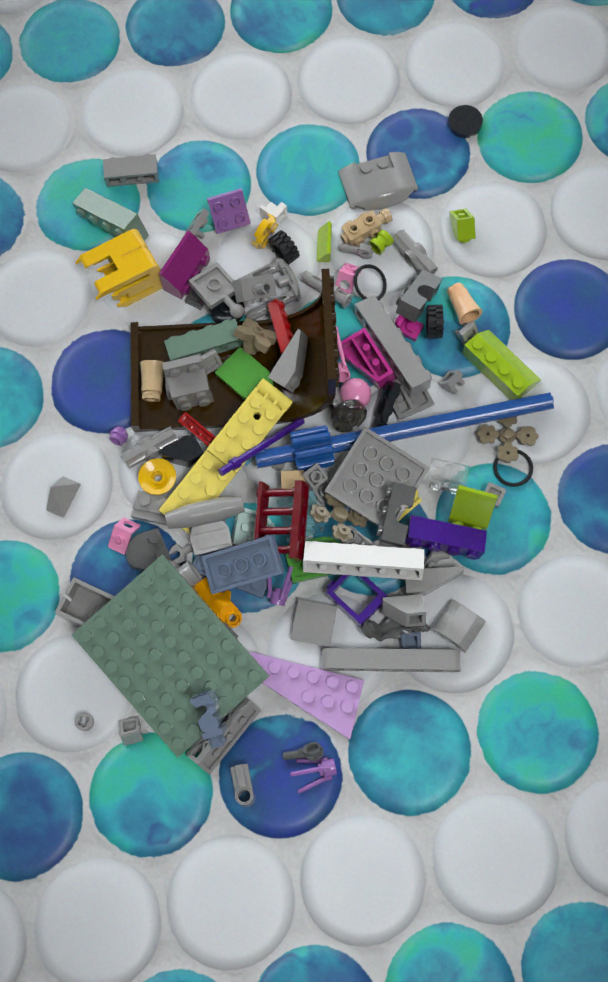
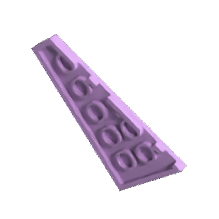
M249 652L270 675L262 683L263 685H266L280 696H283L297 707L350 740L364 680Z

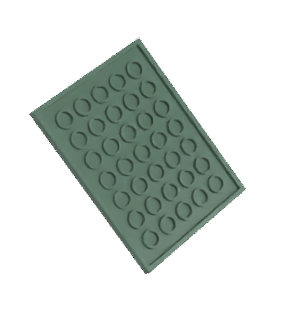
M163 554L71 635L177 758L202 737L203 731L199 726L198 720L207 709L203 705L195 707L191 704L189 700L194 695L214 689V692L219 696V708L217 711L223 718L270 676Z

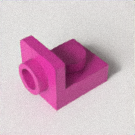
M401 315L398 316L395 322L397 328L401 329L403 336L416 342L424 328V324L418 321L413 322Z

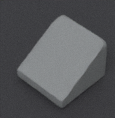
M139 716L119 721L120 737L123 745L143 741Z

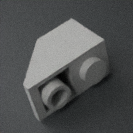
M422 594L383 598L382 612L385 616L405 627L426 625V608Z

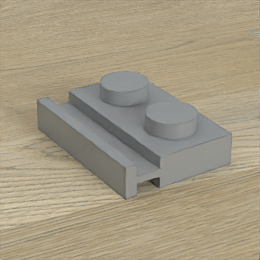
M138 490L131 517L167 526L165 516L158 510L169 497L152 495Z

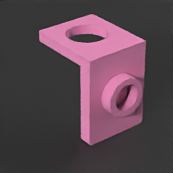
M345 263L339 270L335 285L339 286L344 292L352 294L354 275L359 267ZM342 280L348 281L350 284L349 289H343L340 286V282Z
M125 517L114 525L108 548L125 555L132 534L141 525ZM123 524H129L133 527L129 528L124 526Z

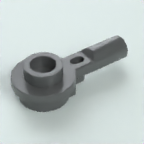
M311 742L296 751L283 752L284 760L306 758L309 761H317L324 755L323 747L317 742Z

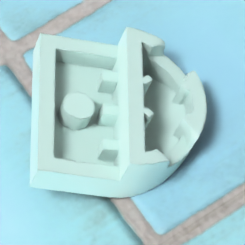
M244 508L245 512L235 516L231 539L233 546L254 540L255 510ZM268 517L267 527H275Z

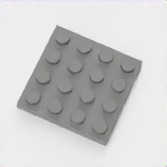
M364 427L324 493L378 526L379 524L382 525L383 517L380 515L383 505H386L387 498H385L387 486L396 482L418 489L430 467L367 427ZM399 507L396 509L395 518L397 521L406 508Z

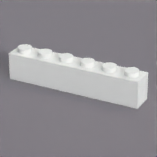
M305 541L303 572L422 580L424 549Z

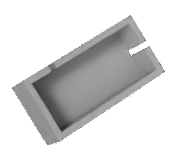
M73 577L65 592L72 601L70 602L67 598L62 597L55 613L60 618L81 627L115 596Z

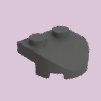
M158 528L136 535L130 541L126 551L128 565L133 570L136 569L140 572H143L162 554L168 560L172 561Z

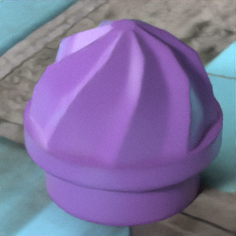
M123 427L114 428L110 431L109 440L117 446H122L128 440L127 430Z

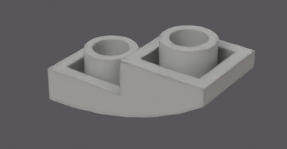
M315 463L302 476L305 482L309 484V488L319 503L323 504L327 500L324 491L330 482L320 465Z

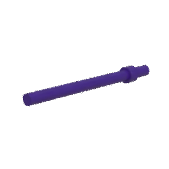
M301 419L290 423L239 457L230 459L228 464L218 469V473L224 476L231 470H237L242 466V463L303 425L305 420Z

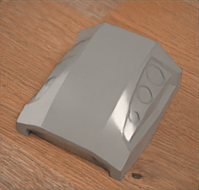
M452 600L432 631L437 632L441 637H445L444 639H448L466 653L486 621L461 603Z

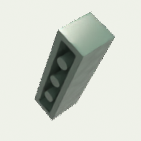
M236 319L224 320L220 324L208 325L204 329L192 330L184 335L172 336L165 340L170 361L198 354L201 356L213 348L219 354L242 347L243 341L233 335L238 327Z

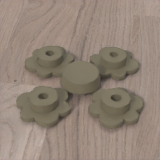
M517 416L498 420V423L506 427L500 433L495 430L493 425L488 426L486 424L481 425L480 430L477 432V436L480 437V442L483 444L488 442L493 444L495 439L500 438L504 445L499 446L497 457L499 460H505L506 463H511V461H516L519 458L518 448L513 447L511 444L516 437L518 440H521L522 445L528 444L529 446L535 445L536 439L539 437L532 426L527 428L521 427L517 434L513 429L509 428L512 424L517 423Z
M326 494L327 504L334 508L332 512L327 511L325 506L314 504L311 507L310 515L313 516V520L317 523H327L332 515L334 520L340 522L337 526L334 525L332 527L334 531L333 537L340 539L342 542L352 540L351 528L342 522L348 519L352 522L353 526L364 528L368 520L353 510H350L348 513L344 508L345 505Z

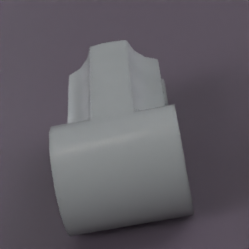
M248 764L231 767L236 801L242 807L252 806L255 802V794ZM243 792L250 793V799L247 802H241L240 800Z

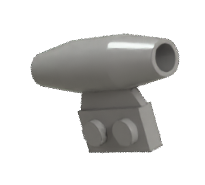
M242 496L220 497L187 504L165 513L168 529L192 527L190 534L194 555L233 547L229 527L223 520L245 512Z

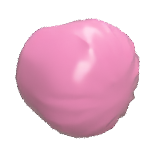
M360 378L348 379L341 385L340 396L342 401L354 409H361L367 406L371 400V388L367 382Z

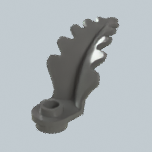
M386 617L381 624L367 619L364 621L361 629L367 638H375L381 642L387 638L398 639L402 633L409 635L412 634V631L428 632L430 627L427 624L424 626L405 627Z

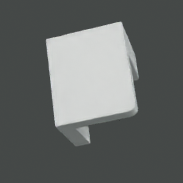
M272 202L267 207L261 205L259 207L260 216L268 220L269 217L267 215L271 214L276 217V223L279 225L287 216V205L282 202L278 206Z

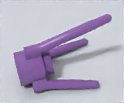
M292 566L288 569L282 589L275 588L273 592L272 577L267 578L268 592L266 597L270 598L271 604L285 606L292 587Z
M327 757L320 758L317 761H309L306 758L296 759L297 763L320 764H317L318 767L290 773L291 776L319 771V775L324 776L298 789V793H302L324 781L332 780V776L337 775L334 759H327Z

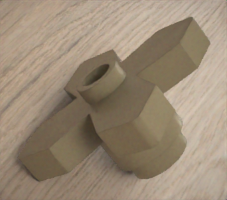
M249 317L244 320L242 326L239 325L233 334L243 341L242 349L251 355H255L259 351L267 353L271 345H274L277 341L275 332L263 329L256 321Z

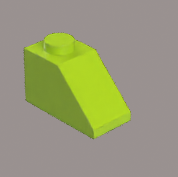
M468 209L449 211L454 237L457 241L466 243L470 242L471 239H476L475 218Z

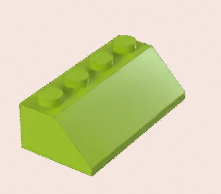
M490 330L477 333L464 345L462 354L509 400L522 398L541 381Z

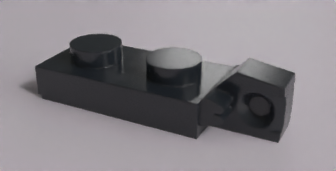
M386 381L373 415L376 417L371 428L387 425L388 418L393 413L395 400L400 394L402 384Z

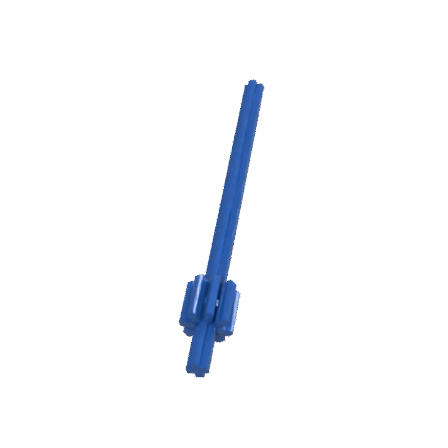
M549 392L370 428V430L387 441L392 442L554 409V398ZM326 425L290 432V445L265 449L255 455L257 468L293 461L296 470H304V472L315 463H318L321 468L333 466L335 463L333 453L350 450L362 430L330 436Z

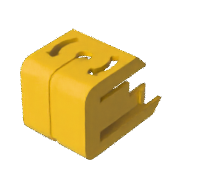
M131 229L81 254L75 262L76 264L82 262L86 269L108 259V264L96 269L97 272H103L105 276L94 282L99 292L95 299L98 300L112 293V299L120 301L116 304L117 307H127L163 288L159 277L161 269L137 229Z

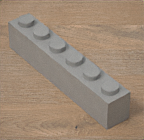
M375 295L356 303L355 316L363 328H366L410 398L429 389L432 380L431 373L425 370L420 357L414 354L411 344L405 341L401 329L394 325L393 318L390 314L386 313L383 303L380 300L378 301Z

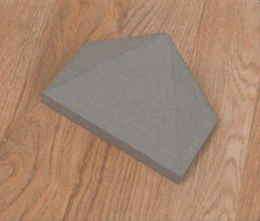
M63 476L50 487L46 510L64 518L81 484Z

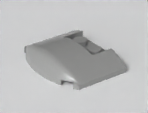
M390 152L388 156L359 164L354 162L338 171L351 209H355V206L364 208V211L389 208L407 200L413 191L416 192L418 190L408 159L403 152Z

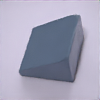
M412 631V634L409 635L402 633L400 637L401 649H421V631Z

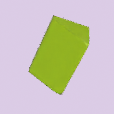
M331 221L325 223L318 230L317 262L331 261Z

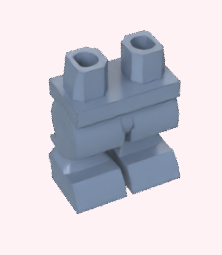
M214 689L196 694L189 700L193 706L199 707L203 705L207 709L198 722L203 731V740H209L211 749L224 745V742H226L224 732L227 729L225 722L222 723L221 714L217 711L219 708V696L214 692Z

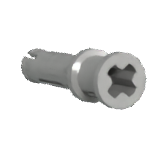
M305 270L300 280L321 292L322 279ZM334 286L335 301L341 304L342 308L346 309L352 301L353 294H348L341 290L339 286Z

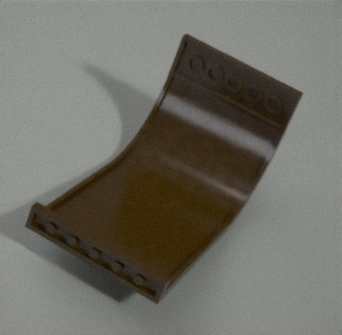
M329 268L321 269L322 288L319 297L308 307L287 317L293 336L299 329L309 337L303 377L300 380L299 386L292 393L273 381V386L293 401L276 424L301 420L323 411L334 401L336 387H340L334 276H330ZM272 319L256 320L263 329L275 332ZM244 321L237 322V325L242 326ZM131 322V427L134 432L163 431L168 427H171L173 430H186L178 423V420L185 412L206 429L224 428L245 400L215 375L214 372L216 370L207 374L210 390L214 398V402L207 406L198 405L187 411L178 410L173 400H168L165 373L160 401L147 402L142 399L140 362L144 360L169 362L170 358L165 340L172 336L184 335L192 330L204 329L208 325H217V323L139 326L138 322ZM278 340L274 345H271L267 353L259 351L255 355H251L270 373L282 355ZM238 348L219 353L218 356L221 362L224 363ZM257 414L253 416L255 420L260 419V416Z

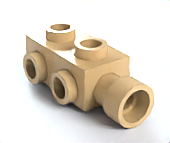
M387 208L379 211L378 215H375L373 210L368 213L364 212L357 219L347 221L341 227L342 234L340 237L345 245L348 243L351 246L359 247L361 243L365 242V239L369 237L376 238L377 233L381 231L382 224L393 221L392 215Z

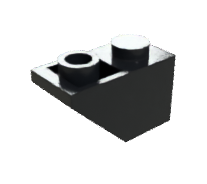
M194 434L190 436H183L179 442L173 445L165 446L160 454L162 459L170 463L190 468L196 464L204 454V451Z

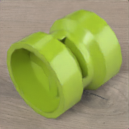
M381 230L377 233V237L372 238L368 244L372 246L371 249L376 254L381 255L385 252L386 247H390L394 243V240L387 231Z

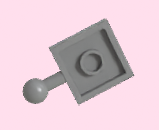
M218 262L189 280L188 284L210 309L224 302L230 308V315L233 318L243 316V306L235 304L230 298L235 294L234 280Z

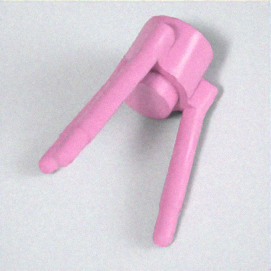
M337 335V345L341 362L338 363L339 382H345L350 378V372L345 362L340 336Z

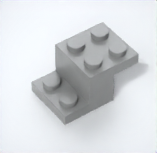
M200 354L162 363L163 370L168 379L171 398L178 410L187 411L194 406H207L214 402L206 368Z

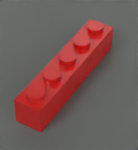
M275 299L268 303V308L279 347L283 354L293 338V333L290 330L291 325L287 319L288 315L285 312L284 303Z
M186 412L178 420L181 426L191 434H194L207 447L216 438Z

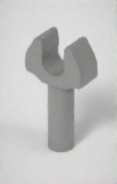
M361 243L359 247L340 244L339 248L342 252L359 254L362 259L372 258L374 252L371 251L372 246Z
M192 543L185 547H181L178 544L172 546L169 554L174 555L180 552V557L173 560V562L178 564L186 563L187 555L193 551Z

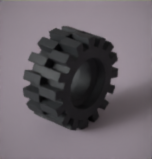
M283 230L278 231L268 239L269 246L272 248L273 253L276 254L275 256L283 259L288 265L299 258L300 252L297 250V246L294 245V241Z
M442 304L427 305L426 307L427 338H443L444 314Z

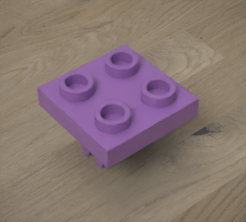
M241 188L207 198L217 234L251 224Z

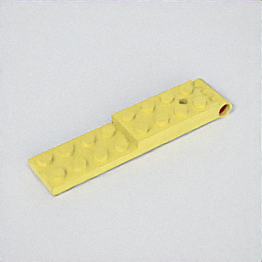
M263 378L158 511L165 516V513L187 504L218 498L246 461L242 463L240 468L235 471L231 470L224 476L218 473V469L228 464L230 459L239 457L261 443L293 401ZM257 414L260 416V419L255 420L253 416ZM181 528L186 533L190 534L189 528Z

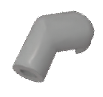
M432 551L425 560V567L437 568L438 561L450 559V555L446 551Z

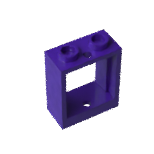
M340 575L341 577L336 582L333 580L326 587V597L361 628L364 621L369 619L382 606L383 598L388 596L368 577L356 576L377 595L357 615L335 594L351 576Z

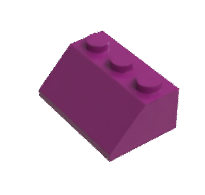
M190 231L186 232L159 272L163 290L181 300L191 290L188 284L189 280L201 273L203 267H206L210 262L208 248Z

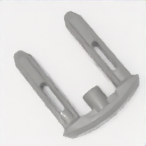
M275 258L274 262L239 278L245 279L275 274L281 271L283 276L276 279L280 289L288 285L291 288V291L251 309L246 314V318L249 317L252 320H256L270 313L268 303L275 299L282 301L284 305L295 300L297 302L300 301L301 293L297 278L283 259Z

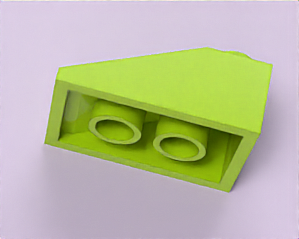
M459 485L448 523L486 531L498 495Z

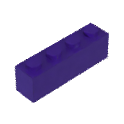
M411 515L407 521L408 530L405 544H409L411 547H424L433 552L446 551L449 555H463L471 560L480 559L485 553L487 531L414 515Z

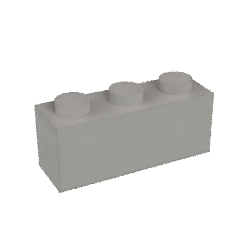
M156 154L103 159L104 179L107 187L159 182Z

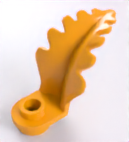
M207 577L194 585L199 596L223 623L225 622L230 628L240 625L242 614L231 602L230 590L211 594ZM234 614L233 620H229V617Z

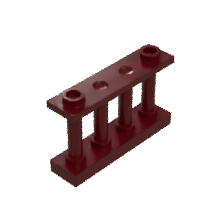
M295 480V486L292 489H270L269 485L259 481V486L256 490L257 509L254 540L266 537V535H290V544L288 546H277L279 554H288L292 560L303 562L309 484L303 480ZM293 496L294 498L291 508H268L269 497ZM268 516H292V525L290 527H267Z

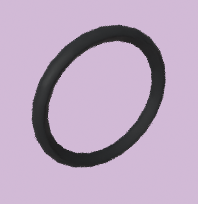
M365 264L360 266L355 272L353 281L357 294L362 299L368 298L359 290L357 278L361 270L372 268L380 274L383 280L382 293L376 297L379 301L387 290L385 275L375 265Z
M519 449L517 453L524 456L529 463V473L523 481L518 483L505 481L497 471V463L499 461L497 456L493 463V471L496 478L504 485L510 487L524 485L533 474L531 458Z

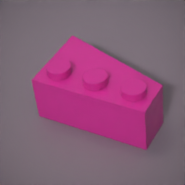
M365 327L341 341L345 362L379 389L385 386L386 381L395 380L394 372Z

